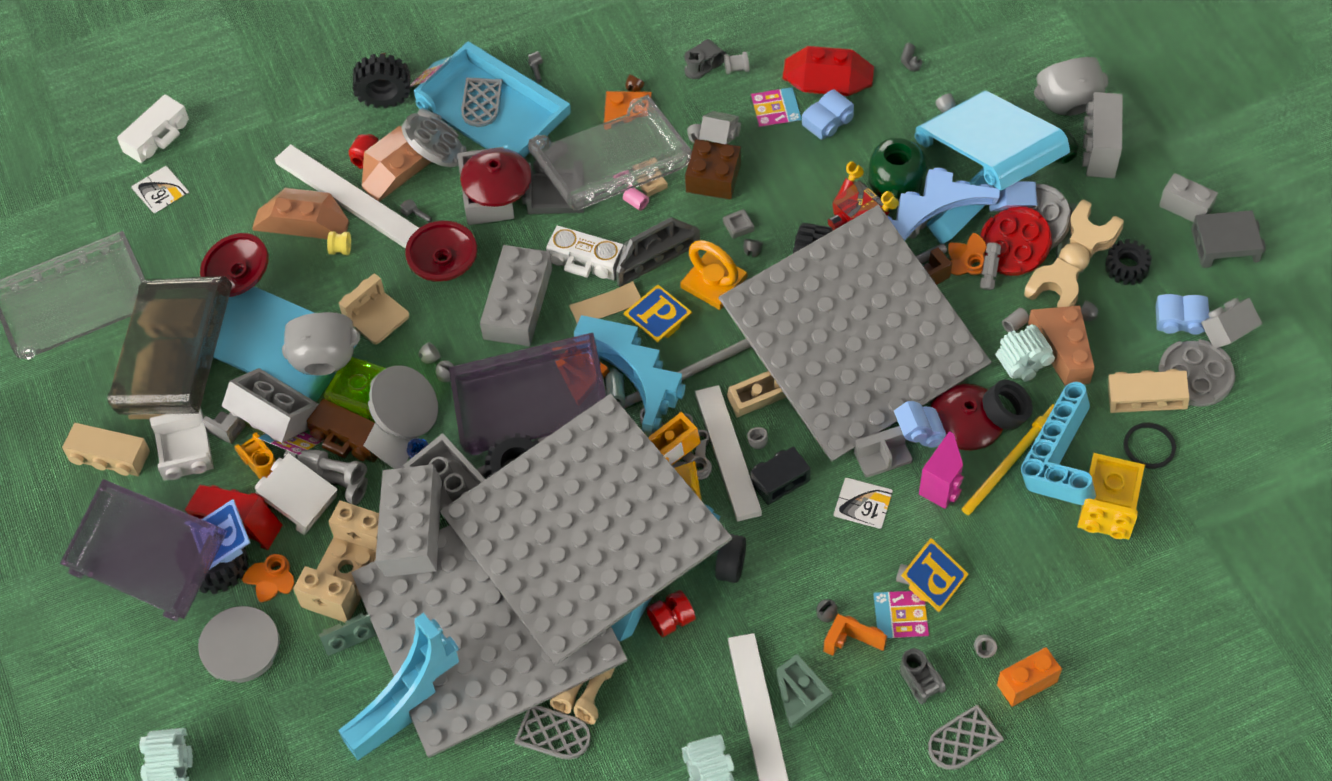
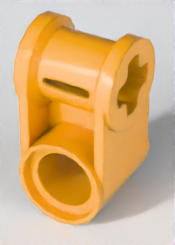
M255 432L252 434L251 439L242 445L237 444L234 447L243 462L253 470L258 478L261 479L263 476L267 478L272 473L271 467L276 460L272 451L263 440L258 439L260 436Z

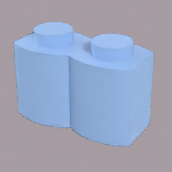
M833 89L802 114V125L819 139L824 140L827 137L833 136L838 127L852 120L854 104Z
M1175 294L1158 296L1155 305L1158 331L1168 334L1184 331L1195 335L1205 332L1201 322L1209 318L1208 297L1202 295L1180 296Z
M907 401L894 410L904 438L908 441L920 442L923 446L933 448L939 446L947 435L936 409L932 407H922L916 401Z

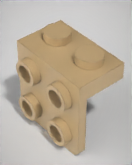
M375 273L368 279L363 280L355 290L346 294L339 302L341 313L349 317L354 323V328L375 345L383 341L409 319V312L384 292L382 280Z

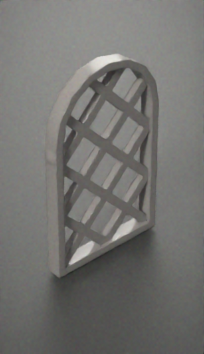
M466 78L461 110L462 118L467 124L475 127H484L496 119L499 111L502 79ZM485 84L488 88L482 92L478 87ZM499 85L498 92H497L494 88ZM476 90L480 94L473 97L470 93ZM492 91L495 95L489 98L485 94ZM483 96L486 101L480 104L477 99ZM497 98L496 104L492 101ZM474 102L477 107L471 110L468 105ZM490 103L493 107L487 111L483 106ZM466 108L469 112L464 115V109ZM482 109L484 113L478 116L475 111ZM472 114L475 119L470 121L466 117ZM486 115L490 117L487 121L482 120Z
M537 705L527 710L514 742L517 745L557 758L570 760L578 758L586 752L591 737L589 728L580 719ZM535 709L545 713L538 716ZM532 710L535 718L528 720V717ZM553 715L563 719L555 721ZM550 716L552 724L543 727L540 719ZM537 721L540 729L531 733L528 725ZM567 721L571 729L561 733L558 725ZM571 721L576 722L580 725L573 727ZM525 727L528 735L521 737V734ZM555 727L558 735L549 738L546 730ZM584 728L587 736L579 739L576 731ZM543 733L546 740L536 744L533 736ZM573 733L576 741L567 744L564 736ZM530 738L533 745L523 741ZM560 738L564 746L555 750L551 742ZM587 740V743L583 747L581 742ZM548 744L551 750L542 748L541 746ZM578 744L581 750L572 754L569 748ZM566 750L568 755L560 754L559 752Z
M975 705L937 729L931 735L928 742V753L932 761L939 767L946 770H956L968 765L974 759L1003 742L1004 738L980 707ZM974 712L973 719L965 718L966 716ZM977 712L983 718L984 721L976 720ZM959 721L958 729L950 728V726ZM962 721L972 723L971 731L961 730ZM975 725H985V734L976 733ZM989 727L996 736L988 735ZM943 731L942 739L935 738L939 733ZM946 732L957 733L956 741L946 740ZM960 734L970 735L969 744L959 742ZM974 736L984 738L983 747L973 745ZM987 739L996 740L986 747ZM932 741L941 743L940 751L931 750ZM944 744L955 745L954 754L943 752ZM958 746L969 748L967 757L957 755ZM972 749L981 750L978 753L971 756ZM934 754L939 755V760L935 758ZM942 756L953 758L952 765L942 763ZM956 759L965 760L962 763L955 765Z

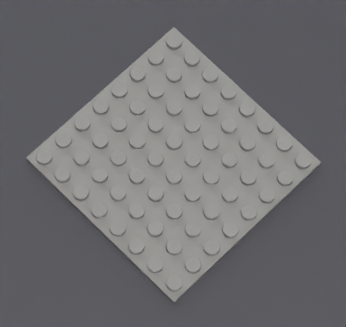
M879 205L719 296L723 306L831 462L855 448V440L879 433L896 423L897 418L894 410L905 402L916 401L923 406L992 363Z
M611 393L440 511L555 666L732 540V536Z
M450 525L439 530L437 571L385 577L374 561L351 572L394 676L400 670L412 647L415 635L414 619L422 613L430 621L434 618L442 628L443 635L446 638L452 637L459 648L457 651L459 663L437 677L433 682L435 693L409 711L428 758L628 661L612 627H609L555 666Z

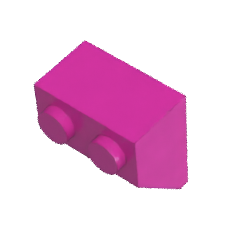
M948 432L923 467L919 495L944 509L947 508L950 502H956L962 490L959 487L964 479V476L961 475L963 462L954 433Z

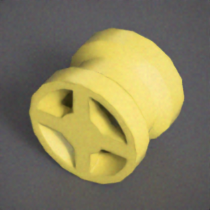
M335 231L329 232L327 239L329 255H335L336 253L350 254V232H343L342 234H337Z

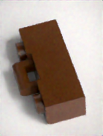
M323 398L307 419L311 436L318 441L325 439L322 448L342 458H346L349 452L352 451V455L360 461H365L366 459L374 463L378 457L364 447V444L375 423Z

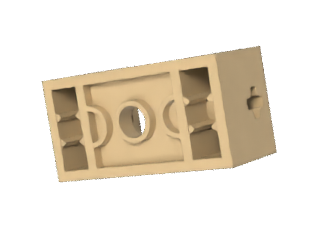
M339 501L329 520L334 537L318 568L315 570L305 566L293 588L302 608L342 622L351 619L361 600V595L351 572L374 562L376 559L379 513ZM346 564L353 565V569L349 573L340 572L342 566Z

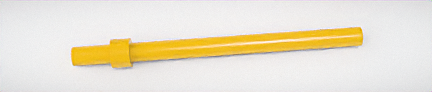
M1054 404L1049 407L1043 416L1037 417L1032 423V428L962 507V511L966 515H970L1034 442L1055 406Z

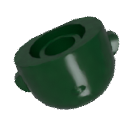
M904 138L883 140L875 148L869 162L868 180L873 193L881 199L883 193L890 191L898 201L901 193H919L924 172L927 170L925 155L921 148L910 140Z

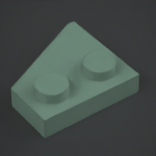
M798 654L776 669L788 724L791 728L832 698V692Z

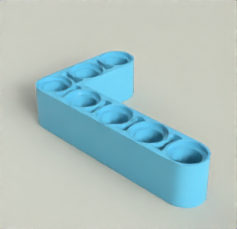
M984 167L969 181L970 185L988 184L984 179ZM966 205L946 210L935 215L926 225L939 243L944 244L952 239L985 205Z
M1080 382L1069 383L1063 389L1021 466V472L1025 486L1029 491L1084 505L1085 499L1095 500L1096 498L1092 476L1088 472L1059 465L1090 407L1086 387Z

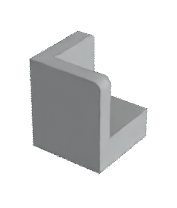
M222 411L214 420L207 416L202 420L207 432L229 444L234 442L246 426L244 420L240 417H236L231 413L228 415Z

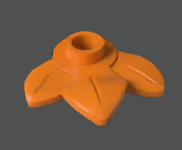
M972 233L967 244H948L949 255L952 259L951 274H982L986 244L982 237ZM975 262H979V263H980L979 266H977V267H972V264H973V263H975Z
M272 554L266 558L265 562L253 564L242 578L243 583L256 585V595L259 602L273 599L278 591L289 594L294 586V577L289 572V561L280 554ZM275 566H281L279 569L273 570Z

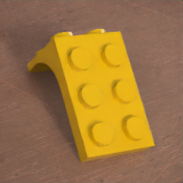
M1093 453L1089 474L1092 476L1096 498L1095 500L1085 499L1084 505L1081 507L1077 527L1090 533L1099 532L1110 535L1115 539L1124 538L1129 540L1138 515L1136 507L1145 464Z

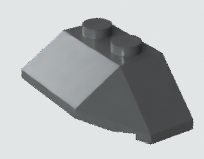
M670 217L630 238L623 244L617 265V285L621 287L689 251L691 244L700 240V230L693 225Z

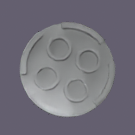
M413 113L406 118L402 125L403 135L409 145L421 156L435 164L445 167H456L459 165L457 153L467 152L466 146H462L458 140L459 134L448 124L434 116L427 118L420 116L418 113Z
M1036 184L1038 206L1029 208L1039 212L1047 221L1052 233L1051 249H1053L1065 238L1069 231L1071 209L1065 197L1057 189L1045 184Z
M1201 339L1199 341H1178L1172 344L1163 353L1158 367V372H1165L1170 369L1187 371L1188 405L1210 406L1222 401L1230 393L1236 377L1230 356L1222 348L1214 349L1211 342Z
M391 366L374 377L370 383V401L368 406L373 419L383 431L410 440L420 437L432 428L438 414V401L433 387L421 373L406 366Z
M248 606L233 607L214 616L204 627L198 644L199 656L204 667L213 677L225 681L243 683L259 677L271 667L279 648L280 636L275 623L265 612Z

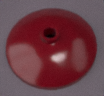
M504 148L487 149L473 155L465 163L460 175L461 186L466 196L477 204L488 207L504 206L515 202L526 193L531 183V170L525 158L515 151Z
M435 221L420 227L411 235L406 244L405 256L408 266L419 277L429 281H448L461 276L470 269L477 256V244L474 235L465 226L453 221Z
M249 233L229 235L215 243L204 256L200 267L201 281L210 293L219 297H234L243 294L253 288L266 272L269 262L268 250L265 244L255 235Z
M957 384L936 397L931 404V407L936 409L946 434L949 431L954 433L958 449L972 451L988 447L1000 437L1004 430L995 425L987 417L983 409L982 400L984 393L988 389L974 384Z

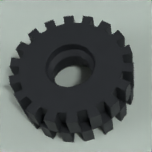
M375 54L370 55V59L362 58V63L358 61L356 67L353 68L354 96L358 97L360 102L365 101L366 106L373 104L374 108H379V106L388 108V105L395 107L397 102L402 104L404 98L407 99L410 93V71L407 64H402L400 58L394 60L393 55L385 57V54H380V57H375Z

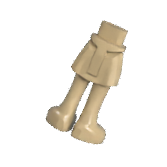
M614 668L590 679L584 693L578 699L574 707V713L584 723L595 724L599 713L595 706V696L602 683L612 677ZM582 684L551 698L550 705L560 713L569 714L575 704L577 693Z

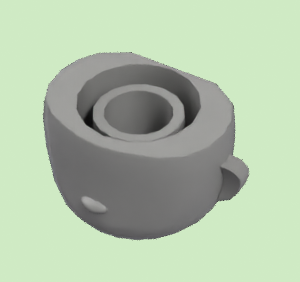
M1082 57L1070 59L1042 70L1036 78L1038 86L1034 90V95L1039 101H1044L1047 108L1055 114L1077 115L1087 111L1088 101L1093 100L1094 92L1105 93V88L1108 86V77L1102 72L1097 58Z
M324 312L303 315L289 321L285 325L282 353L288 362L303 374H331L342 369L351 360L354 346L360 340V333L354 329L353 321L343 314Z

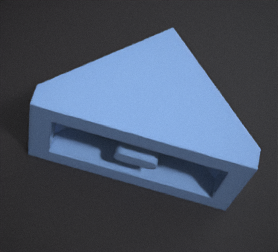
M1018 181L1000 190L996 205H989L990 212L1007 210L1011 207L1038 206L1036 182Z

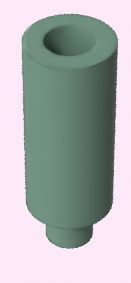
M612 369L606 376L607 396L611 393L618 403L624 407V376L618 369Z

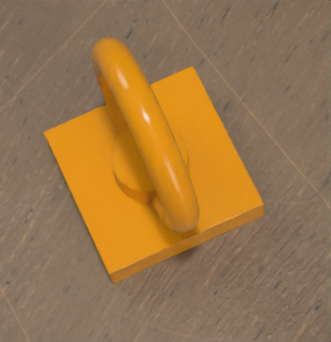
M704 240L695 241L689 248V256L694 267L680 282V288L721 310L723 304L719 300V296L743 283L747 279V272L737 267L732 258L719 246ZM699 250H705V251H707V252L702 256V258H700L698 251H699Z

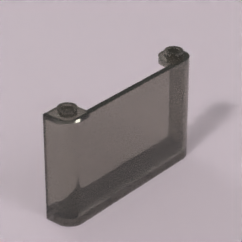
M211 276L142 280L138 287V295L112 386L107 396L108 403L119 415L199 414L232 283L227 277Z

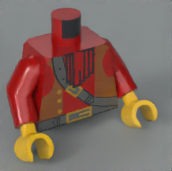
M851 161L846 166V171L850 175L848 178H845L832 203L834 216L829 218L827 222L834 231L877 205L888 216V210L897 208L899 201L890 191L883 193L880 199L860 180L855 182V179L863 176L864 170L860 165L857 166L856 163Z

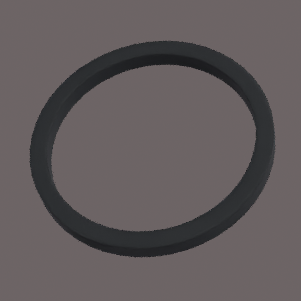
M1141 423L1135 425L1127 432L1124 439V450L1132 462L1145 464L1144 468L1156 469L1170 463L1176 452V443L1172 434L1164 427L1154 423ZM1141 428L1159 430L1168 437L1172 446L1171 454L1160 463L1149 464L1135 458L1129 450L1128 439L1130 435Z

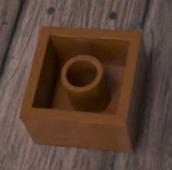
M695 139L685 174L686 193L731 200L741 166V146Z

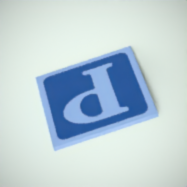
M233 499L191 526L206 570L211 569L220 562L228 563L243 554L241 550L243 547L250 544Z

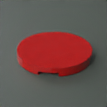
M1024 206L1011 207L998 213L993 218L990 217L980 233V237L985 241L986 246L988 243L1001 245L1000 255H997L999 258L997 272L1008 276L1023 275L1036 269L1047 258L1052 246V233L1047 221L1036 210Z

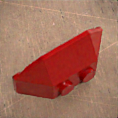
M807 46L785 59L783 80L788 81L791 85L806 93L826 94L835 89L841 95L849 96L865 88L872 87L874 66L852 49Z

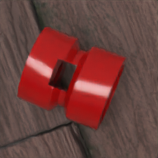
M680 589L666 596L665 602L659 600L646 607L653 627L662 638L676 631L677 625L683 627L696 620L689 600Z

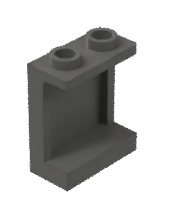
M583 161L573 162V171H544L541 174L532 171V164H529L531 183L526 193L522 196V205H527L528 214L584 213Z
M1253 210L1195 215L1191 232L1201 268L1211 267L1213 260L1217 258L1252 256L1255 263L1259 262L1262 253H1265V240L1260 237V224L1257 219L1255 220Z

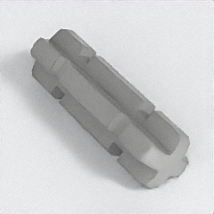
M988 243L986 246V253L988 255H985L982 270L984 278H981L980 288L984 290H993L996 280H993V278L997 275L999 263L997 255H1000L1001 245L997 243Z

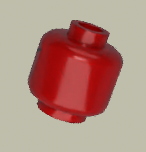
M372 134L358 135L348 151L351 162L356 167L363 169L364 152L377 143L379 139Z

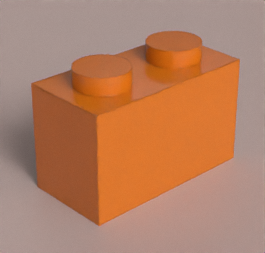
M1045 647L1002 670L997 686L1013 707L1057 683L1062 668L1048 648Z

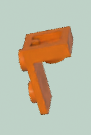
M837 614L824 640L823 652L833 656L837 648L842 649L847 635L883 651L886 647L887 635L876 627H867L860 624L851 616L844 617Z

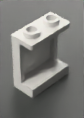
M200 406L150 418L157 444L158 470L164 481L176 480L182 476L201 474L206 470L214 469L208 432L202 421L204 415Z
M288 453L283 459L278 458L271 467L272 473L267 478L263 476L254 489H256V494L260 495L265 502L297 524L296 530L305 535L336 498L338 489Z

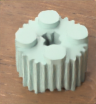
M1033 324L1026 326L1027 329L1021 330L1019 333H1016L1015 330L1008 332L1007 335H1004V338L1000 339L1001 346L995 355L1012 379L1022 378L1024 382L1032 380L1039 369L1050 365L1055 360L1051 346L1039 328Z
M186 729L150 731L148 736L141 737L140 751L142 754H145V765L141 767L143 781H189V777L185 775H187V767H192L193 755L191 746H186L184 736H187Z
M721 735L690 742L686 747L682 748L684 763H687L690 775L689 781H734L731 771H734L731 756L723 754L725 745Z

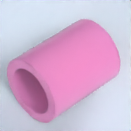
M633 186L628 187L623 194V200L639 211H642L649 202V197Z

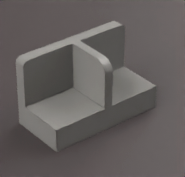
M900 426L855 440L854 455L865 477L868 478L912 463V457L905 444L906 439Z

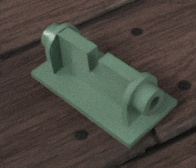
M360 613V615L345 621L346 624L343 626L338 624L326 630L323 629V633L318 635L327 656L376 636L377 634L368 613L364 615Z

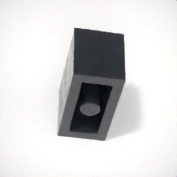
M793 446L787 450L779 451L775 454L774 458L767 462L758 463L751 470V481L753 487L765 503L770 505L809 482L811 468Z

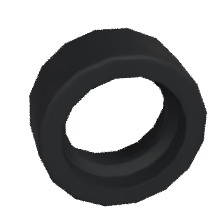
M1000 380L984 393L982 400L983 409L987 417L1002 429H1017L1032 415L1033 405L1029 394L1021 385L1014 381ZM999 395L1004 396L1013 404L1016 415L1009 412L1002 405Z

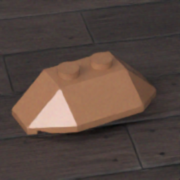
M398 126L364 152L362 188L369 196L380 202L430 164L431 161L421 156L409 145L403 135L402 126Z
M284 188L258 209L252 228L254 231L328 239L330 231H335L337 234L347 232L349 220L331 193Z

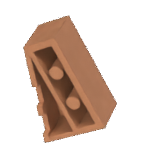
M1080 306L1031 310L1028 326L1031 324L1036 325L1051 346L1052 353L1055 356V360L1051 364L1064 385L1066 386L1072 382L1090 384L1095 367Z

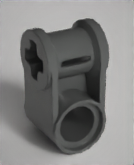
M710 39L704 40L701 44L685 53L684 59L687 63L684 69L685 75L690 79L701 78L724 62V54L726 52Z
M911 648L904 652L900 664V673L920 704L926 703V699L938 692L942 694L946 691L943 679L935 671L921 650ZM907 662H916L919 667L911 668L907 665Z

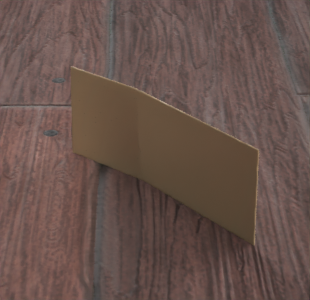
M632 281L610 292L569 306L578 324L581 315L600 319L630 308L641 297Z

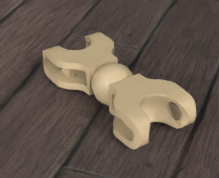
M1084 199L1081 200L1071 214L1070 232L1072 236L1070 244L1062 248L1059 258L1052 265L1042 266L1034 271L1025 287L1024 296L1035 300L1043 291L1052 290L1060 295L1057 307L1075 306L1079 293L1077 283L1079 272H1082L1088 266L1090 258L1095 252L1109 249L1114 245L1123 229L1124 220L1114 216L1106 225H1093L1088 220L1091 214L1092 203Z

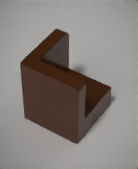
M937 247L930 251L929 263L923 265V267L937 285L950 278L952 262Z

